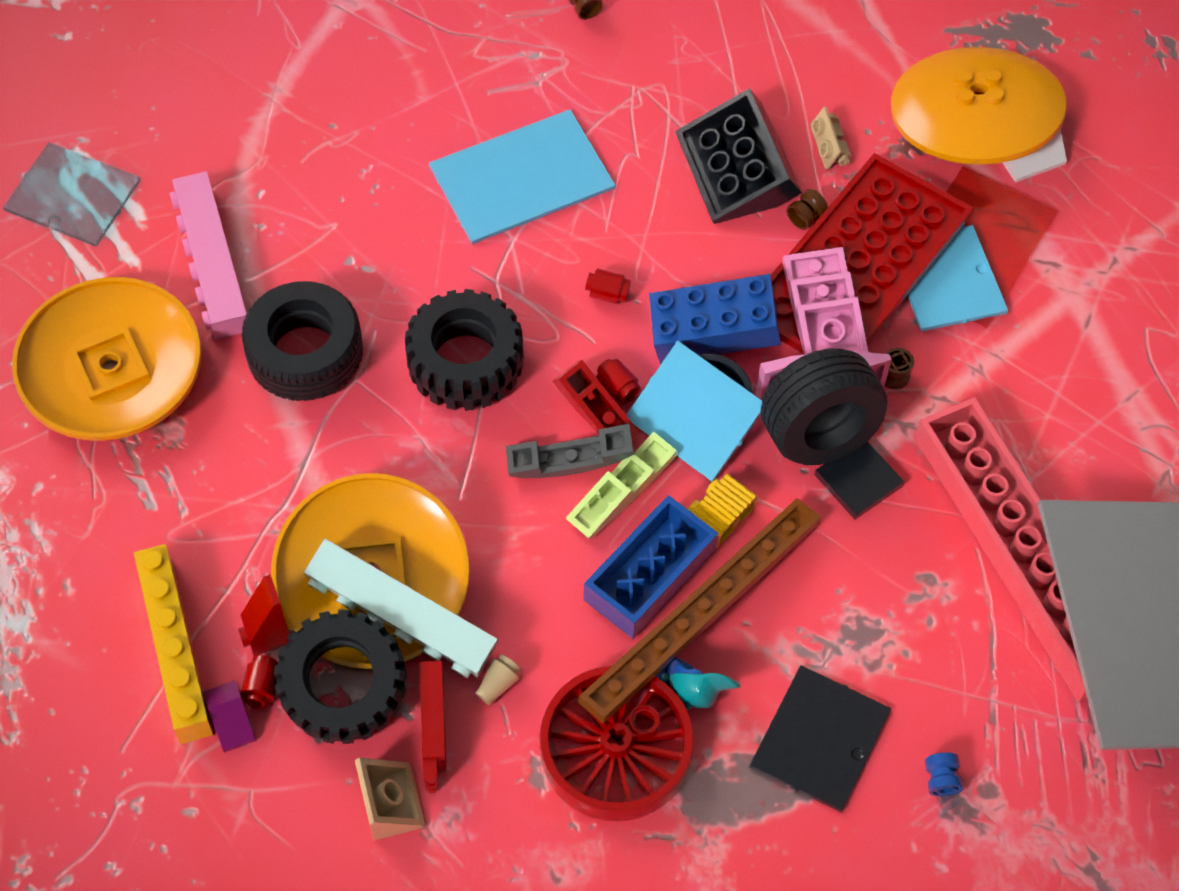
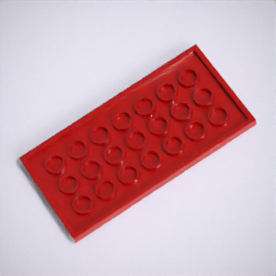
M873 153L788 255L843 247L847 271L851 274L855 297H858L868 345L969 220L974 208L878 154ZM781 262L771 274L780 341L804 354L793 314L783 262Z

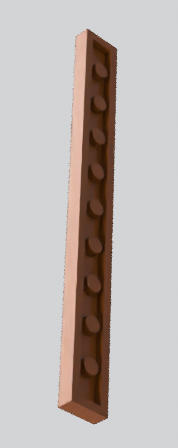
M796 498L579 696L578 703L604 724L820 524L821 516Z

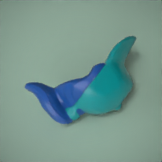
M677 657L655 676L666 683L678 695L688 710L692 707L709 708L714 704L721 691L741 687L740 682L734 681L725 675L718 673L703 674L700 670L695 669Z

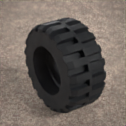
M464 289L463 293H456V290L447 291L446 296L441 297L439 294L431 298L429 305L426 303L422 304L417 309V315L412 316L408 323L409 329L405 332V351L409 375L412 382L417 385V390L423 396L427 397L430 395L431 402L437 405L445 403L446 408L456 410L457 407H464L465 411L474 410V406L481 405L484 408L492 405L491 400L493 399L500 401L506 396V389L512 390L517 384V377L521 375L523 369V332L521 324L517 322L516 314L512 309H506V303L499 298L492 300L491 294L482 291L481 294H476L474 290ZM459 336L478 337L486 341L493 348L486 357L469 364L449 362L437 353L438 349L445 342Z
M339 609L338 614H330L329 611L319 613L320 618L311 621L309 617L301 622L303 627L298 632L292 630L287 636L289 642L286 647L281 646L277 655L280 659L279 664L275 665L274 676L277 679V685H275L277 696L291 720L297 727H300L313 738L318 737L323 742L334 744L335 741L351 744L354 743L355 739L359 738L366 740L372 737L371 733L377 729L382 731L389 724L388 720L392 715L396 716L400 709L399 703L401 698L405 697L407 673L402 653L393 635L386 631L385 626L377 620L375 622L370 620L368 615L361 612L354 615L350 614L349 610ZM341 647L357 649L368 658L373 669V681L368 693L360 701L347 707L333 708L323 704L314 696L311 690L310 672L313 665L323 654L332 649Z

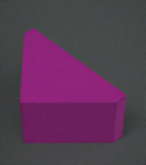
M235 680L203 691L224 753L256 741Z

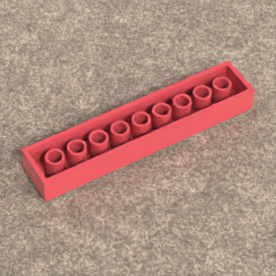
M975 397L921 419L914 439L1076 701L1080 703L1086 700L1087 695L1037 504L1040 501L1039 496Z

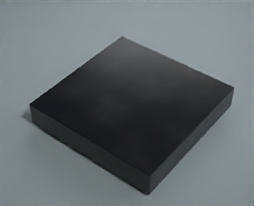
M866 442L858 450L844 458L823 464L815 470L814 474L854 520L902 488L905 482L869 442Z

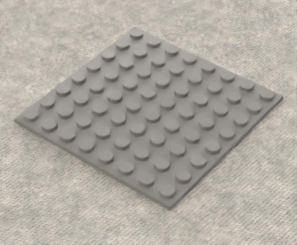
M1040 500L1037 504L1100 750L1179 749V502Z

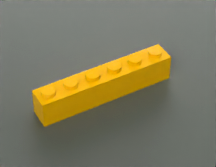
M166 544L133 552L174 732L180 745L213 736L174 566Z

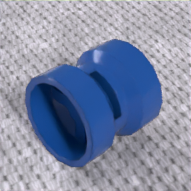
M938 753L925 758L926 771L931 774L928 781L930 795L945 797L956 795L963 791L962 779L956 772L960 767L957 754Z

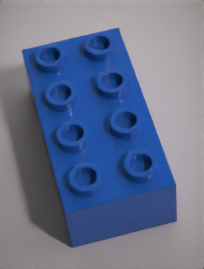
M770 274L649 293L653 343L660 364L677 341L698 355H719L781 345L775 293Z
M668 495L584 583L583 600L634 639L716 551L719 533Z

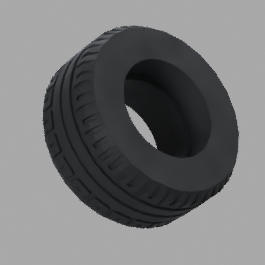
M311 281L286 283L263 294L248 310L249 312L246 314L242 326L244 352L250 372L258 384L265 390H268V392L288 400H315L341 389L357 372L363 355V342L358 315L352 303L348 301V298L336 289ZM297 328H318L330 335L329 340L320 349L309 354L292 355L276 348V344L286 333Z
M842 348L818 350L793 361L770 382L762 400L761 419L783 457L798 464L822 465L848 456L871 439L884 421L888 404L887 393L866 359L860 354Z

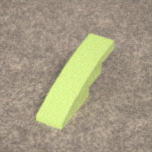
M653 431L636 450L634 455L622 460L612 473L609 471L605 473L566 517V520L588 539H591L615 519L661 474L678 455L677 450Z

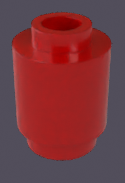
M596 268L595 274L589 272L585 290L590 291V298L613 304L618 302L625 303L631 280L625 279L622 274Z
M607 359L598 367L596 378L616 401L627 404L640 393L641 386L638 384L639 380L619 359Z
M258 655L254 656L252 661L247 664L240 694L247 705L254 708H263L273 703L276 692L275 685H277L274 669L275 665H278L274 658Z

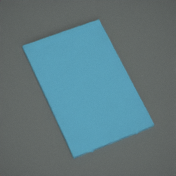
M570 109L429 162V167L437 183L444 192L471 244L615 189L616 186Z

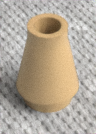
M501 654L497 660H492L475 694L491 706L500 695L519 680L518 675L522 669L511 659Z

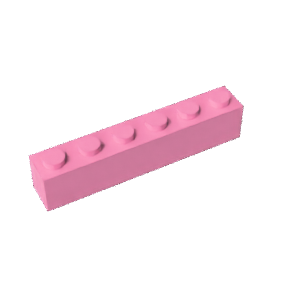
M207 171L172 179L175 191L169 192L173 209L180 208L181 215L176 216L180 233L186 232L187 238L182 239L186 257L193 256L194 262L188 263L192 280H199L200 287L195 288L199 305L205 304L207 311L201 312L206 330H213L215 340L241 334L247 313Z

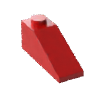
M582 359L576 361L552 381L573 408L598 434V429L626 424L630 425L632 439L640 433Z
M271 574L262 578L240 614L244 627L238 628L243 647L251 646L254 656L281 648V646L284 647L289 642L287 639L289 632Z

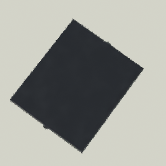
M800 665L749 768L792 788L795 792H800L842 813L891 708L850 689L847 685L837 683Z

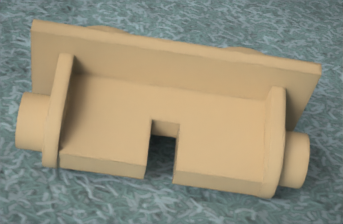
M824 106L810 125L824 168L828 170L833 163H839L840 166L849 164L851 153L846 141L841 140L844 135L839 118L833 113H828L827 107Z

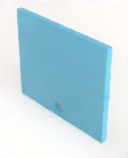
M973 225L961 228L907 295L921 332L961 323L965 324L970 321L1008 313L1007 306Z
M677 341L656 373L650 377L649 383L633 404L627 416L634 425L649 436L654 431L677 450V456L713 482L738 446L742 445V440L761 415L762 400Z

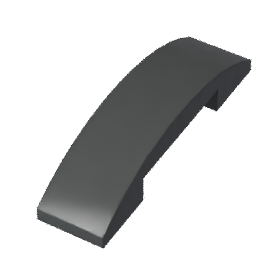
M630 425L598 429L599 436L538 446L537 441L506 446L508 474L510 477L518 478L558 477L583 473L622 461L634 455Z

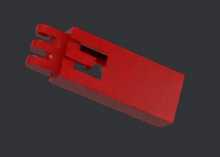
M442 661L420 662L423 778L426 791L428 793H435L439 788L438 772L447 771L444 675Z

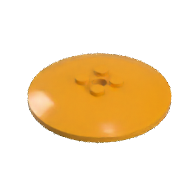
M989 47L957 48L926 57L904 72L897 81L891 96V114L894 124L907 141L929 155L963 164H997L1027 156L1045 146L1055 137L1062 127L1066 113L1065 92L1051 71L1027 56L1004 49Z
M97 278L75 284L53 295L29 317L21 329L14 347L12 357L13 379L23 404L46 427L76 439L90 441L115 440L141 433L155 426L181 405L191 391L198 376L201 363V343L198 330L189 311L168 291L152 283L134 278ZM115 360L118 362L113 369L106 370L102 368L106 361Z
M378 473L356 474L336 479L318 488L303 499L289 515L280 530L272 555L271 577L281 603L286 625L291 631L298 632L303 627L301 622L309 617L311 621L320 618L319 613L329 611L330 614H338L339 609L349 610L336 601L338 596L329 590L322 594L308 585L310 579L304 574L324 539L329 540L368 564L377 565L383 573L458 616L461 611L469 580V559L463 534L456 520L444 504L432 493L409 480ZM355 607L353 611L349 610L350 614L357 615L358 612L367 614L358 607ZM384 623L386 631L393 635L395 629ZM393 635L402 653L404 663L423 654V645L414 640L411 644H408ZM336 648L321 656L341 666L355 669H372L368 658L354 648Z

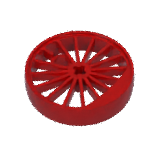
M612 666L600 667L586 671L571 679L550 701L540 726V760L550 785L557 795L570 807L584 815L600 820L628 821L655 812L664 806L680 789L692 761L694 746L693 730L688 712L681 699L666 683L657 677H654L641 689L648 692L641 704L632 710L624 723L627 703L620 709L618 723H614L612 716L608 719L609 725L601 723L588 711L600 729L565 708L564 706L574 697L579 699V696ZM656 697L667 708L658 713L655 708L648 704ZM561 715L591 735L555 729L552 726L556 717ZM673 715L679 729L658 732L660 722ZM641 718H646L653 723V726L648 730H641L635 723ZM551 737L589 745L557 751ZM614 738L616 742L622 740V745L619 746L617 743L610 745V739ZM682 738L683 752L644 746L643 744ZM593 754L569 770L562 761L563 759ZM641 755L678 761L680 763L675 773L671 775ZM601 760L581 788L574 779V776ZM610 761L602 801L589 797L586 793ZM633 761L666 781V783L654 792ZM623 762L647 794L646 797L631 801ZM615 763L618 766L625 802H607Z

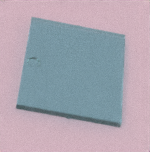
M48 142L7 200L3 209L6 212L97 247L117 215L121 213V209L141 179L131 173Z

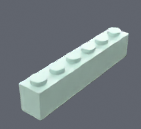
M327 539L323 540L304 571L305 576L310 579L308 585L322 594L329 590L338 596L336 601L351 611L355 607L365 611L370 620L374 622L377 620L382 625L385 623L394 628L395 632L393 635L408 644H411L414 640L424 646L422 652L437 661H440L441 657L452 662L451 669L466 678L470 674L478 677L498 643L497 638Z

